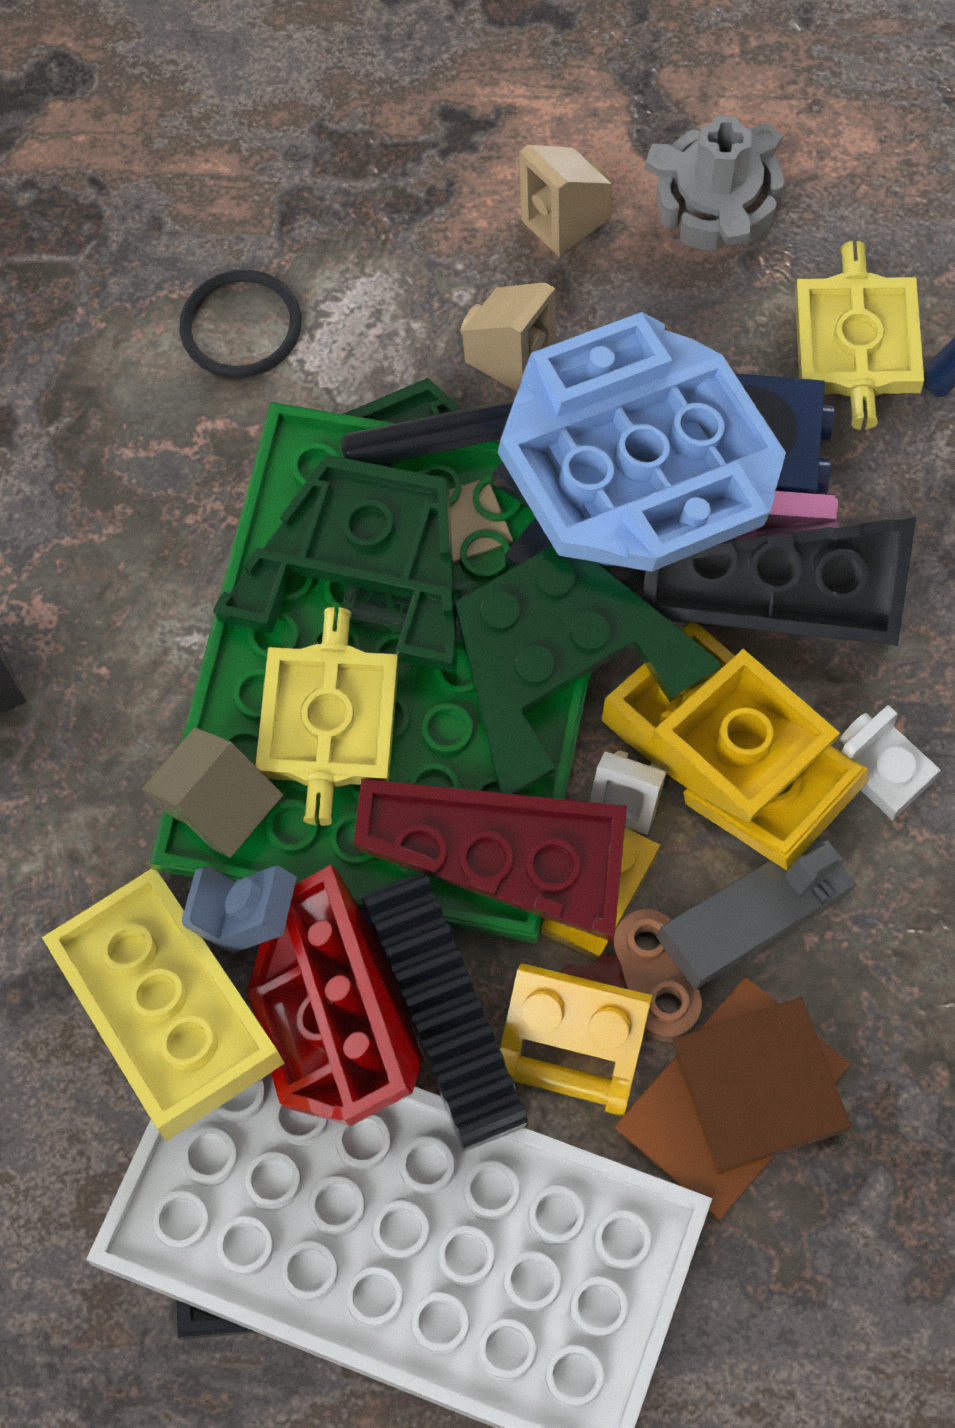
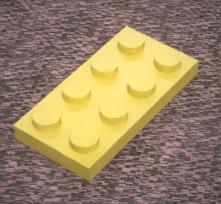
M151 868L49 932L42 939L164 1140L168 1141L285 1063L203 938L183 926V908L159 872Z

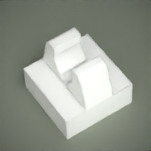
M605 751L597 766L589 802L627 806L625 827L648 835L655 818L667 772L663 771L653 762L648 766L627 759V752L617 751L612 754Z

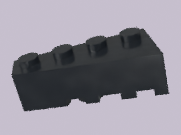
M910 510L750 531L655 571H646L643 600L670 620L898 646L916 517Z

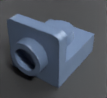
M278 865L237 881L231 880L210 866L199 868L194 873L182 917V924L185 928L231 954L283 936L297 877Z

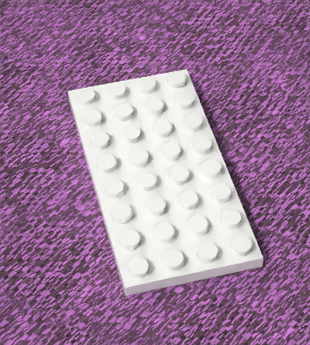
M270 1073L168 1141L164 1140L152 1120H150L86 1260L91 1266L494 1428H635L712 1198L527 1128H522L463 1153L441 1096L418 1087H414L411 1095L352 1126L287 1109L279 1103Z

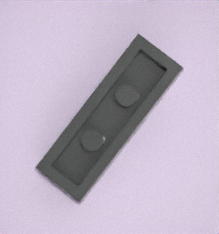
M818 837L788 871L770 860L661 926L656 938L694 990H697L848 896L856 884L841 866L843 859L829 841L823 842Z

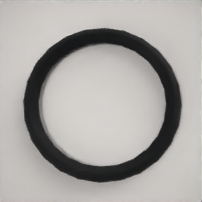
M232 270L206 280L192 292L185 302L180 315L179 333L182 345L188 355L201 368L215 375L229 378L250 377L262 374L276 367L290 354L301 332L302 314L299 303L292 291L279 279L255 270ZM244 281L259 283L274 290L285 302L290 315V321L285 340L269 357L249 365L231 366L218 363L208 358L199 350L194 342L191 331L192 318L201 300L211 291L225 284Z

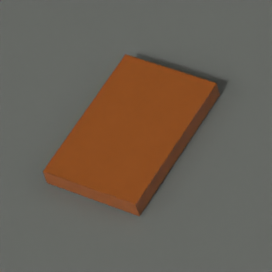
M745 976L699 1030L778 1005V1003ZM817 1036L836 1084L847 1072L851 1064ZM676 1056L614 1126V1132L672 1183L712 1198L708 1214L718 1223L775 1157L772 1156L718 1174Z

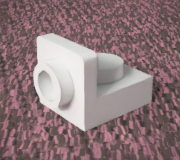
M887 705L874 718H871L867 713L857 718L843 733L840 742L844 745L843 754L868 768L869 781L861 791L893 821L938 778L941 769L894 727L898 713Z

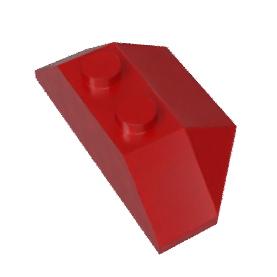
M329 865L295 884L283 936L260 944L247 993L255 1018L285 1063L271 1072L279 1103L287 1109L352 1126L411 1095L423 1059L404 1004L375 932L338 871L332 865Z

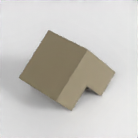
M194 728L142 788L164 812L186 823L208 846L231 858L283 796L273 783L232 742L198 728Z

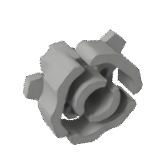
M717 115L708 126L701 127L700 131H687L672 145L652 144L647 156L645 169L659 176L656 206L661 224L665 228L677 227L679 204L672 194L676 185L680 194L686 200L685 206L688 212H684L681 216L679 240L682 244L705 251H716L727 245H748L755 242L773 227L775 211L781 203L784 178L774 153L781 145L783 136L767 122L751 130L744 127L738 121L737 116ZM764 186L767 198L759 209L747 214V207L755 202ZM706 213V220H701L692 214Z

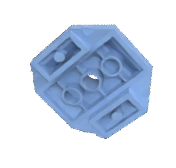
M643 312L530 354L500 440L498 454L559 556L593 561L603 566L616 565L652 572L765 525L771 511L786 452L722 354L694 339L664 330V323Z

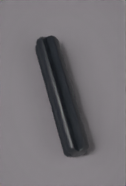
M511 399L347 433L341 437L343 457L381 465L501 440L514 400Z

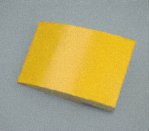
M690 622L682 631L717 658L722 666L721 669L708 680L669 702L644 663L605 698L601 721L647 760L656 764L663 771H666V774L722 810L750 822L839 738L840 732L745 649L734 655L696 622Z

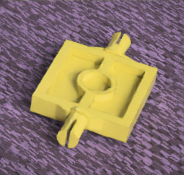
M849 241L840 248L843 273L826 279H797L795 309L799 379L824 380V394L850 396L851 426L861 430L864 419L865 430H868L878 424L875 396L881 394L921 393L923 387L924 371L916 277L886 278L868 273L866 269V245L861 241H857L853 254V241Z
M330 607L324 610L322 644H315L302 649L268 647L256 767L268 779L297 781L308 786L303 821L316 826L319 801V821L321 826L332 823L331 815L335 787L339 788L348 784L361 785V779L389 782L399 669L397 654L365 653L354 647L347 646L351 612L340 607L338 609L336 631L337 617L335 608Z

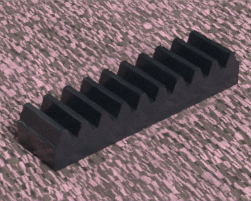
M423 871L362 895L363 905L463 1153L527 1127L529 1121L526 1109L517 1095L514 1080L507 1071L504 1056L495 1042L492 1027L485 1018L482 1003L475 994L472 979L466 972L462 955L454 943L452 931L444 919L440 902L434 895L429 876Z

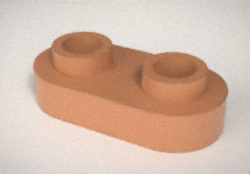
M642 909L628 914L618 924L613 943L614 956L625 989L653 995L644 1033L656 1041L672 1042L674 1038L693 1032L700 1018L702 999L699 989L694 990L661 943L655 949L649 951L642 950L636 945L634 939L638 934L650 932L657 935L661 926L671 921L668 916L659 911ZM662 994H672L679 999L681 1007L674 1013H664L657 1007L655 1001Z

